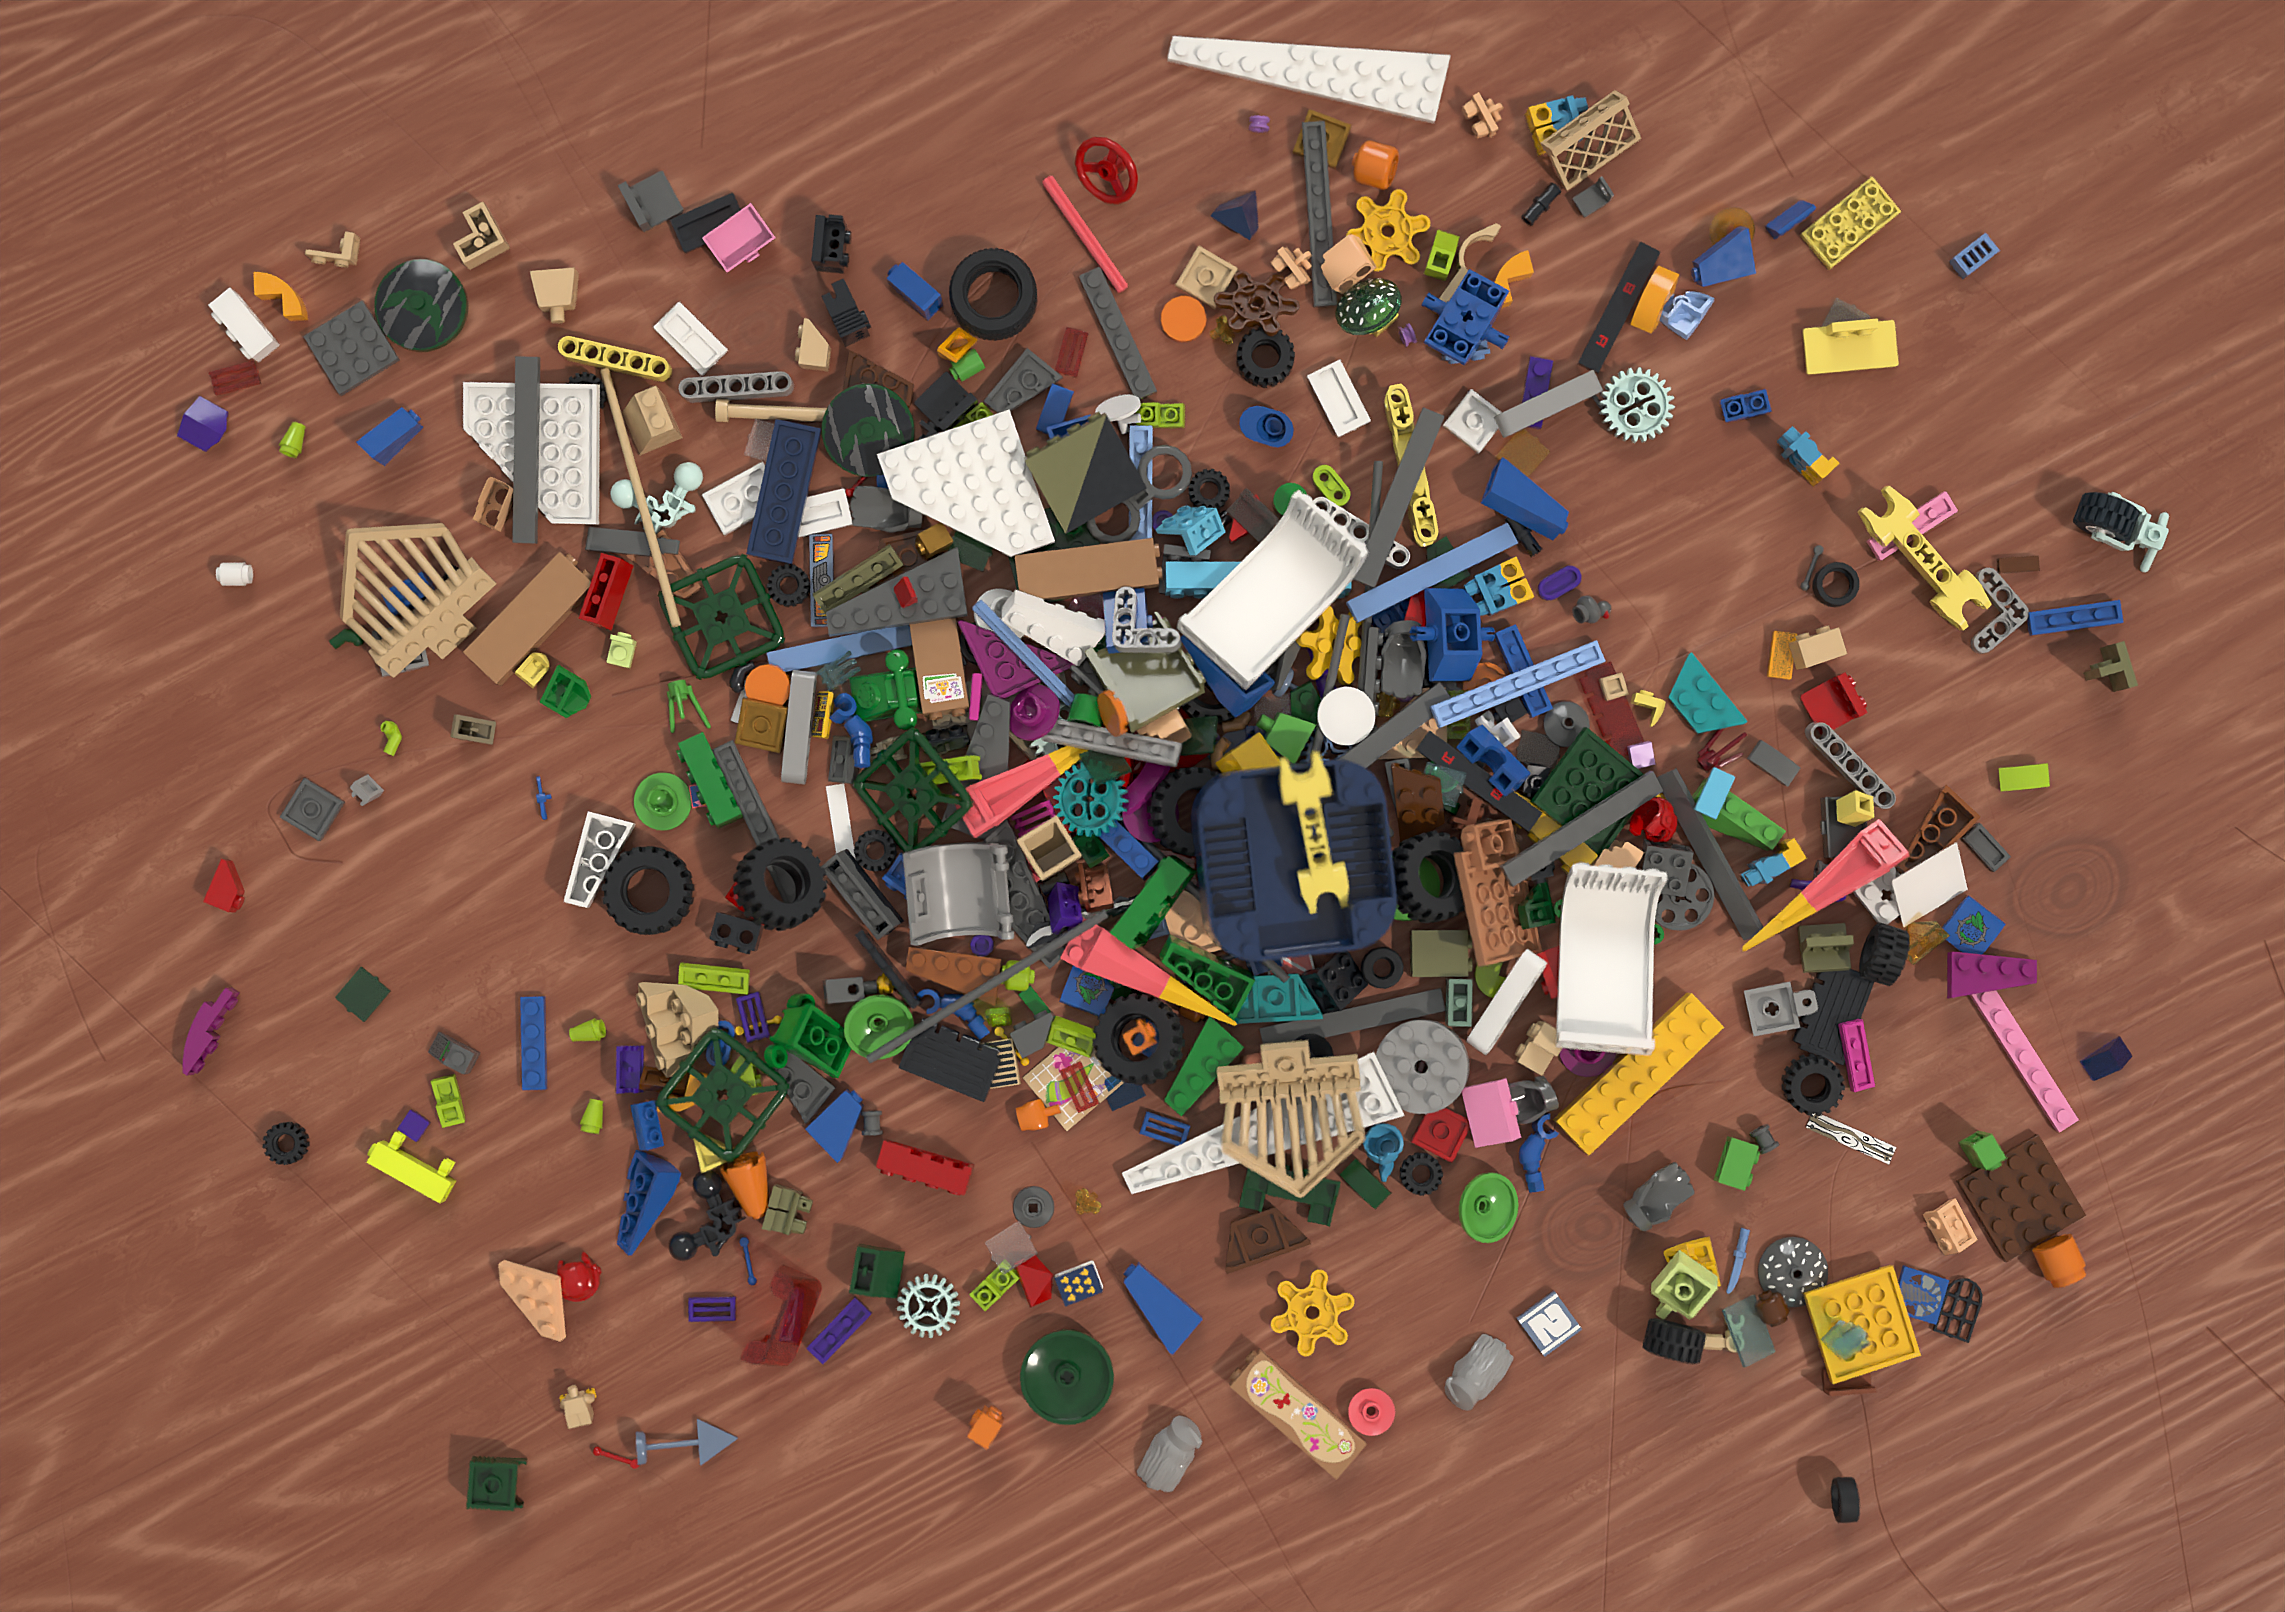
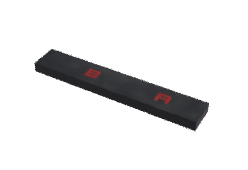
M1640 241L1577 363L1578 365L1590 371L1594 370L1595 374L1599 373L1661 253L1659 250Z
M1428 731L1415 749L1527 832L1531 830L1542 815L1540 810L1515 792L1505 797L1489 781L1492 775L1477 764H1472L1463 754L1433 732Z

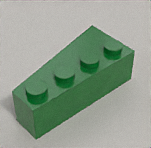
M701 732L678 743L680 749L676 752L681 763L686 762L690 769L686 771V774L691 784L696 783L700 790L696 792V795L701 805L706 803L709 812L706 813V816L711 826L716 824L717 828L720 829L743 818L704 733Z
M1176 855L1165 856L1157 866V872L1146 881L1144 889L1135 897L1130 907L1110 931V934L1131 950L1146 945L1197 872Z
M1169 934L1159 954L1161 962L1184 981H1187L1196 991L1208 998L1216 1007L1224 1011L1232 1020H1235L1255 982L1253 973Z
M1208 1016L1164 1098V1101L1180 1116L1190 1108L1217 1078V1067L1228 1066L1244 1048L1212 1017Z

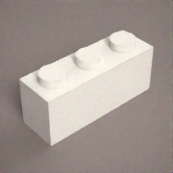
M228 288L209 304L213 310L211 313L212 317L219 324L224 323L228 328L225 332L234 342L238 340L243 346L240 348L241 352L248 359L253 358L260 362L280 345L233 289Z

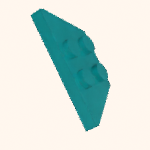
M1691 652L1687 656L1668 696L1669 701L1696 734L1747 723L1748 721Z
M1299 973L1288 974L1290 978L1285 983L1275 974L1254 976L1255 982L1234 1021L1237 1024L1315 1020L1323 1019V1014Z

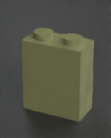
M1410 930V977H1468V972H1472V958H1468V949H1472V936L1468 935V930Z

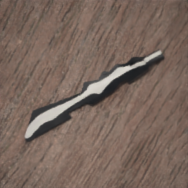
M1137 895L1128 898L1119 896L1114 900L1115 908L1105 910L1107 915H1112L1113 918L1127 911ZM1081 909L1082 917L1085 919H1089L1100 912L1087 913L1086 909ZM1050 922L1035 924L1026 947L1032 948L1055 940L1063 935L1062 932L1067 931L1069 927L1065 926L1058 934H1052Z

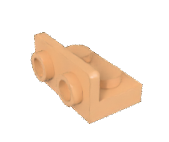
M1956 1198L1950 1199L1937 1209L1923 1214L1927 1226L1933 1233L1938 1247L1944 1255L1960 1253L1977 1241Z

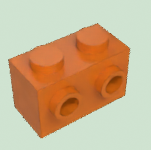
M985 1405L982 1410L977 1408L969 1423L971 1428L967 1437L988 1449L1003 1425L1004 1417L1001 1416L1002 1411L992 1405L990 1407Z

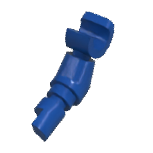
M841 693L834 699L835 707L839 709L829 719L838 724L846 723L844 727L850 735L851 743L854 747V766L859 768L870 767V744L873 742L871 728L858 715H853L857 708L854 698L849 694Z
M925 988L917 994L920 998L929 994L935 1000L934 1006L928 1008L926 1014H932L939 1008L943 1009L964 996V994H944L942 997L940 992L934 988ZM972 1001L952 1014H955L957 1017L960 1016L963 1021L967 1020L969 1023L967 1026L981 1040L990 1031L983 1024L985 1021L983 1017L975 1013L977 1010L973 1006L974 1002Z
M1545 1113L1542 1117L1532 1122V1129L1535 1134H1530L1519 1149V1162L1523 1164V1169L1527 1171L1524 1175L1529 1193L1544 1191L1542 1173L1538 1171L1541 1153L1546 1145L1544 1140L1553 1139L1559 1134L1552 1129L1548 1132L1543 1131L1542 1125L1546 1120L1550 1119V1113Z

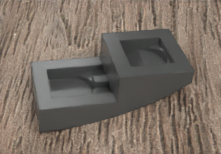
M1762 740L1758 741L1747 758L1760 770L1767 772L1787 787L1801 769L1785 755Z

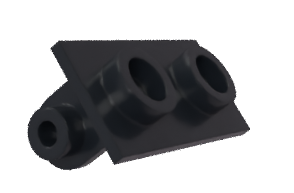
M956 724L946 729H930L922 733L937 753L946 751L945 743H949L950 750L966 748V745H970L967 725L961 726Z

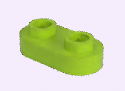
M1328 465L1317 467L1312 476L1315 486L1325 498L1340 507L1346 505L1350 499V490L1332 467ZM1326 474L1328 480L1325 482L1321 481L1320 475ZM1340 492L1342 494V498L1339 500L1334 497V493Z

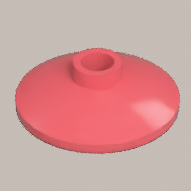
M1368 1388L1361 1390L1352 1398L1348 1408V1415L1351 1424L1357 1431L1365 1435L1375 1436L1384 1433L1390 1428L1395 1418V1407L1391 1398L1384 1391ZM1370 1406L1375 1408L1374 1414L1371 1415L1367 1413V1408Z

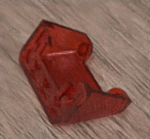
M785 1265L780 1266L776 1270L770 1286L772 1293L784 1300L770 1335L766 1334L761 1341L754 1340L749 1342L745 1346L740 1360L754 1365L783 1367L791 1364L797 1354L821 1295L822 1285L815 1277Z

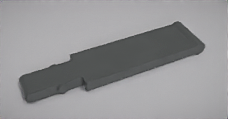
M588 527L585 546L587 551L652 557L645 532ZM663 537L657 538L661 554L678 555L679 540Z

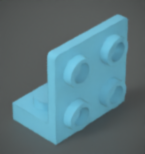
M1187 505L1179 508L1172 517L1164 519L1162 524L1156 528L1157 534L1182 535L1189 555H1197L1225 533V529L1217 508H1206V506L1190 507Z

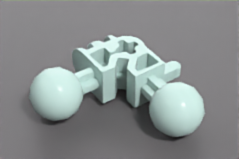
M684 462L675 469L674 481L676 485L671 493L666 490L663 495L664 504H660L657 499L650 495L646 498L655 534L662 527L670 528L682 516L695 512V506L683 499L688 491L697 489L702 483L703 472L697 464ZM622 479L617 481L612 486L610 492L613 503L623 509L632 506L639 509L631 480ZM653 509L664 514L669 511L670 520L663 521L661 515L653 511ZM640 512L635 520V525L642 522Z

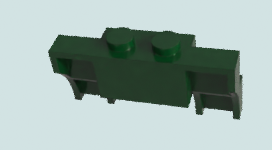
M1285 1164L1286 1175L1294 1179V1172L1290 1170L1291 1165ZM1247 1167L1239 1207L1262 1212L1265 1195L1310 1204L1307 1222L1330 1227L1341 1182L1323 1178L1304 1197L1299 1198ZM1303 1168L1304 1178L1309 1173V1169Z

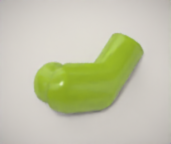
M384 721L381 724V731L385 733L388 742L383 752L394 756L402 740V735L397 724L393 721Z

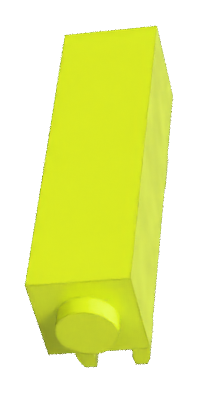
M400 1131L393 1134L390 1143L383 1140L371 1146L367 1154L370 1156L367 1161L368 1164L438 1203L446 1201L456 1183V1180L448 1176L456 1162L449 1158L444 1159L439 1170L429 1166L399 1149L407 1137Z

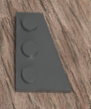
M1027 348L985 398L984 403L997 414L1007 410L1011 412L1051 387L1052 383L1055 384L1062 380L1063 377Z
M787 1052L788 1061L786 1066L780 1069H773L780 1073L787 1083L790 1084L787 1094L802 1116L803 1121L807 1124L836 1087L805 1061Z

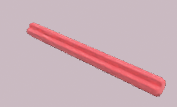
M1053 176L1045 178L1042 181L1043 186L1118 293L1124 291L1128 284Z

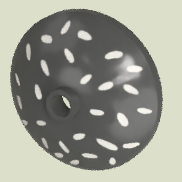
M1785 1237L1770 1244L1761 1255L1758 1264V1279L1763 1291L1771 1290L1772 1293H1781L1788 1307H1801L1806 1305L1804 1292L1826 1286L1828 1265L1821 1250L1812 1242L1800 1237ZM1795 1270L1800 1271V1276L1798 1278H1794L1793 1272Z

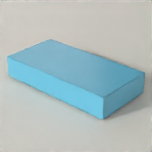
M1713 767L1693 810L1714 820L1717 819L1735 776Z

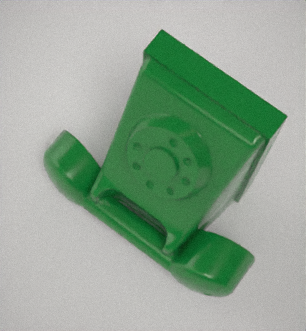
M895 649L890 651L885 658L886 667L890 671L849 677L851 695L857 705L854 715H858L865 722L894 718L895 725L899 729L908 731L916 726L917 714H923L916 667L907 668L909 658L906 653Z
M803 993L792 995L786 1004L787 1009L782 1010L784 1017L776 1034L769 1038L773 1044L769 1045L764 1051L765 1062L769 1067L783 1068L788 1061V1052L820 1069L832 1078H839L851 1051V1047L845 1038L844 1027L815 1007V999L812 995Z

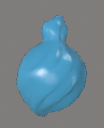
M1377 1123L1367 1131L1363 1146L1368 1158L1379 1164L1381 1181L1386 1182L1393 1170V1161L1396 1160L1403 1150L1404 1141L1401 1132L1395 1126Z

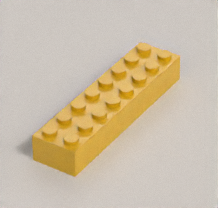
M1686 993L1652 1025L1654 1050L1650 1055L1622 1053L1609 1068L1584 1089L1553 1121L1584 1154L1589 1156L1724 1028L1723 1025L1692 993Z

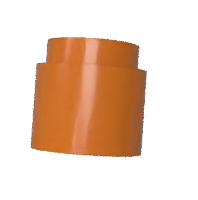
M2064 1234L2048 1239L2032 1249L2045 1280L2050 1281L2053 1288L2068 1286L2086 1276L2084 1270L2086 1264L2072 1234Z

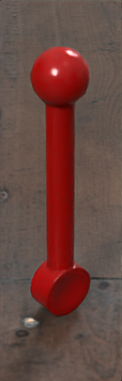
M862 476L851 489H847L845 491L846 496L852 497L855 488L860 486L867 477Z
M600 1447L593 1448L595 1456L603 1455L630 1464V1467L633 1469L639 1467L637 1459L630 1460L603 1451Z

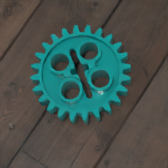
M1090 761L1089 767L1086 762H1081V769L1077 765H1072L1073 773L1064 771L1067 778L1058 779L1062 783V787H1055L1060 793L1053 796L1054 799L1059 800V803L1054 805V808L1061 809V812L1056 816L1065 817L1062 825L1070 824L1069 831L1077 829V835H1083L1085 832L1086 837H1091L1094 831L1096 836H1101V829L1105 833H1109V825L1114 828L1117 827L1115 819L1123 820L1119 814L1120 811L1127 812V809L1122 807V803L1129 802L1128 799L1123 798V795L1128 790L1121 789L1125 781H1117L1119 773L1111 775L1112 767L1108 766L1104 770V763H1099L1097 768L1095 761ZM1091 778H1093L1092 786H1091V783H1090V779H1091ZM1079 781L1084 783V790L1081 793H1078L1076 790V785ZM1105 782L1107 790L1101 794L1098 787L1100 783ZM1093 796L1094 801L1088 802L1087 798ZM1078 804H1081L1083 807V813L1080 816L1075 814V807ZM1103 805L1106 809L1105 815L1100 818L1097 814V810L1099 806Z

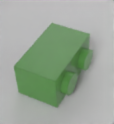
M1977 1131L1959 1142L1973 1167L1992 1171L2002 1165L2001 1161L2006 1159L1991 1133Z
M1727 1136L1714 1181L1745 1191L1746 1186L1749 1187L1752 1182L1753 1174L1751 1170L1753 1164L1756 1165L1760 1156L1759 1146Z

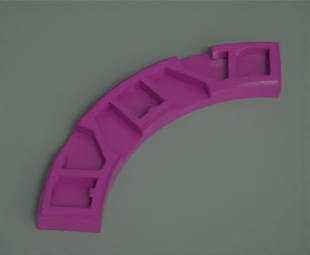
M1151 762L1145 764L1138 777L1125 789L1128 792L1123 795V798L1128 799L1129 802L1122 803V806L1127 809L1126 813L1128 815L1138 810L1150 799L1151 793L1165 779L1171 766Z

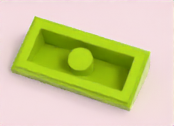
M1056 1016L1051 1024L1047 1043L1090 1058L1094 1048L1092 1039L1096 1038V1034L1093 1033V1029Z

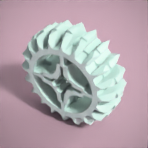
M924 1274L923 1282L919 1276H916V1285L908 1281L907 1286L910 1290L906 1288L901 1290L902 1294L906 1297H898V1301L904 1303V1305L898 1306L897 1311H905L904 1314L899 1316V1319H908L904 1327L907 1328L912 1324L914 1326L911 1330L912 1334L916 1332L917 1328L920 1329V1337H923L925 1331H928L929 1338H933V1330H936L940 1336L943 1334L941 1327L949 1331L950 1325L947 1321L953 1324L956 1322V1319L951 1314L959 1315L960 1313L958 1309L953 1308L954 1306H959L960 1301H953L952 1299L958 1296V1292L950 1294L949 1291L953 1288V1284H949L947 1287L943 1286L946 1278H943L940 1283L936 1282L938 1278L936 1274H934L932 1281H929L928 1274ZM931 1287L940 1292L933 1296H928L919 1289ZM913 1294L917 1297L916 1300L920 1305L914 1314L910 1310V1299ZM943 1297L946 1298L948 1304L945 1317L940 1314L941 1312L938 1309V1303ZM937 1298L932 1307V1311L924 1310L922 1313H920L923 1310V1307L925 1306L924 1301L928 1300V1302H933ZM928 1315L934 1320L936 1319L937 1323L925 1324L918 1321V1319Z

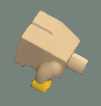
M576 1385L569 1386L567 1388L569 1394L559 1397L560 1408L565 1409L568 1428L592 1424L594 1411L591 1403L597 1397L595 1389L591 1388V1390L587 1389L586 1391L578 1392Z

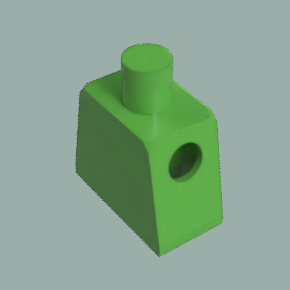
M1277 712L1274 719L1261 714L1256 723L1257 727L1266 731L1264 739L1269 746L1293 764L1296 763L1316 726L1313 723Z

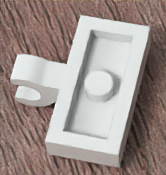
M1489 710L1475 719L1478 726L1483 724L1504 747L1521 737L1508 718L1495 725L1494 717Z

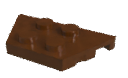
M924 530L880 539L878 551L890 544L902 560L903 566L869 588L873 589L944 554V552L928 560L925 559L924 555L921 556L917 552L915 539Z
M1392 763L1400 843L1410 837L1430 832L1445 824L1441 779L1430 774L1425 775L1416 769L1411 771L1399 767L1398 763Z
M1275 1206L1232 1221L1226 1259V1274L1310 1245L1311 1242Z

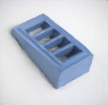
M1985 233L1952 258L1949 263L1961 278L1964 279L2000 250ZM1982 241L1991 249L1990 253L1981 245ZM1977 246L1985 257L1981 258L1974 247ZM1969 251L1976 258V260L1978 261L1977 263H1975L1973 259L1969 256ZM1964 256V258L1968 261V263H1969L1972 267L1969 268V267L1965 264V262L1961 259V257Z

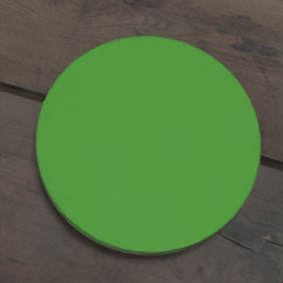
M670 773L650 775L640 783L635 792L634 808L636 814L645 825L652 829L671 830L678 827L687 819L692 808L690 791L687 784L681 778Z

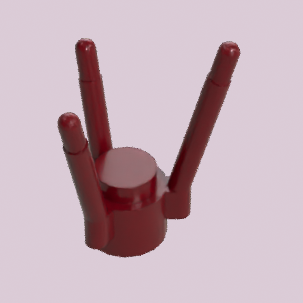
M1724 729L1717 730L1705 747L1698 752L1700 757L1696 761L1706 773L1711 772L1713 767L1719 769L1743 756L1742 752L1721 761L1720 756L1745 738L1747 733H1742L1716 753L1714 750H1708Z

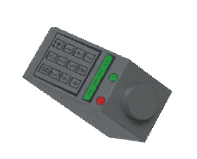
M440 1031L428 1051L429 1054L442 1064L463 1075L471 1072L481 1053Z

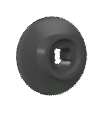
M1037 1186L1026 1187L1016 1195L1013 1202V1213L1018 1222L1026 1227H1042L1053 1216L1054 1201L1050 1193L1045 1189ZM1030 1203L1038 1204L1037 1212L1029 1211Z

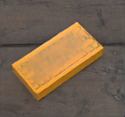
M1773 631L1767 677L1791 680L1794 660L1788 643L1796 641L1795 636L1797 634Z

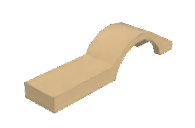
M1496 223L1471 234L1463 242L1457 255L1458 273L1439 299L1444 302L1450 301L1468 272L1463 258L1466 248L1478 241L1492 242L1501 228L1499 224Z

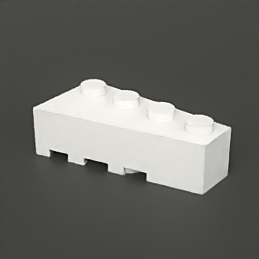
M1015 590L1002 606L1001 621L1078 667L1086 658L1084 651L1091 647L1094 648L1105 635L1104 619L1098 617L1094 619L1088 617L1086 613L1080 611L1076 613L1064 609L1062 605L1046 603L1044 599Z
M592 812L587 813L564 902L585 908L591 906L606 879L604 877L606 870H610V864L614 859H617L636 824Z

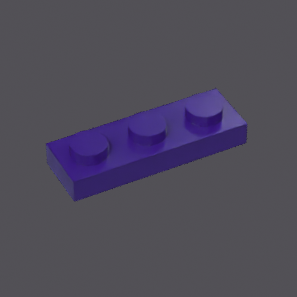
M1537 357L1529 358L1522 403L1548 391L1553 360ZM1543 420L1528 427L1541 429Z
M855 1297L806 1349L824 1364L873 1312Z

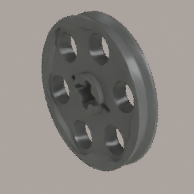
M1691 863L1690 869L1694 870L1696 877L1692 882L1687 883L1684 896L1690 903L1686 900H1678L1676 902L1674 895L1661 894L1662 898L1657 903L1655 922L1660 926L1671 930L1691 929L1702 923L1711 912L1714 903L1713 885L1708 875L1695 864ZM1700 888L1705 889L1708 893L1707 899L1703 902L1698 901L1695 896L1696 891ZM1666 909L1671 910L1674 914L1673 920L1669 923L1664 922L1661 916L1662 912ZM1688 909H1694L1697 913V918L1693 922H1688L1685 919V912Z

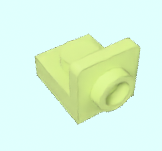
M618 632L617 636L611 634L610 639L612 641L606 663L631 668L637 644L635 640L631 639L632 635Z

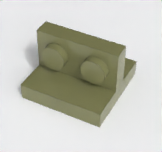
M2125 641L2100 648L2104 662L2090 665L2091 670L2083 672L2086 681L2108 675L2113 692L2138 686Z
M1845 923L1798 926L1797 931L1803 973L1851 969L1849 949L1854 945L1853 935H1847Z

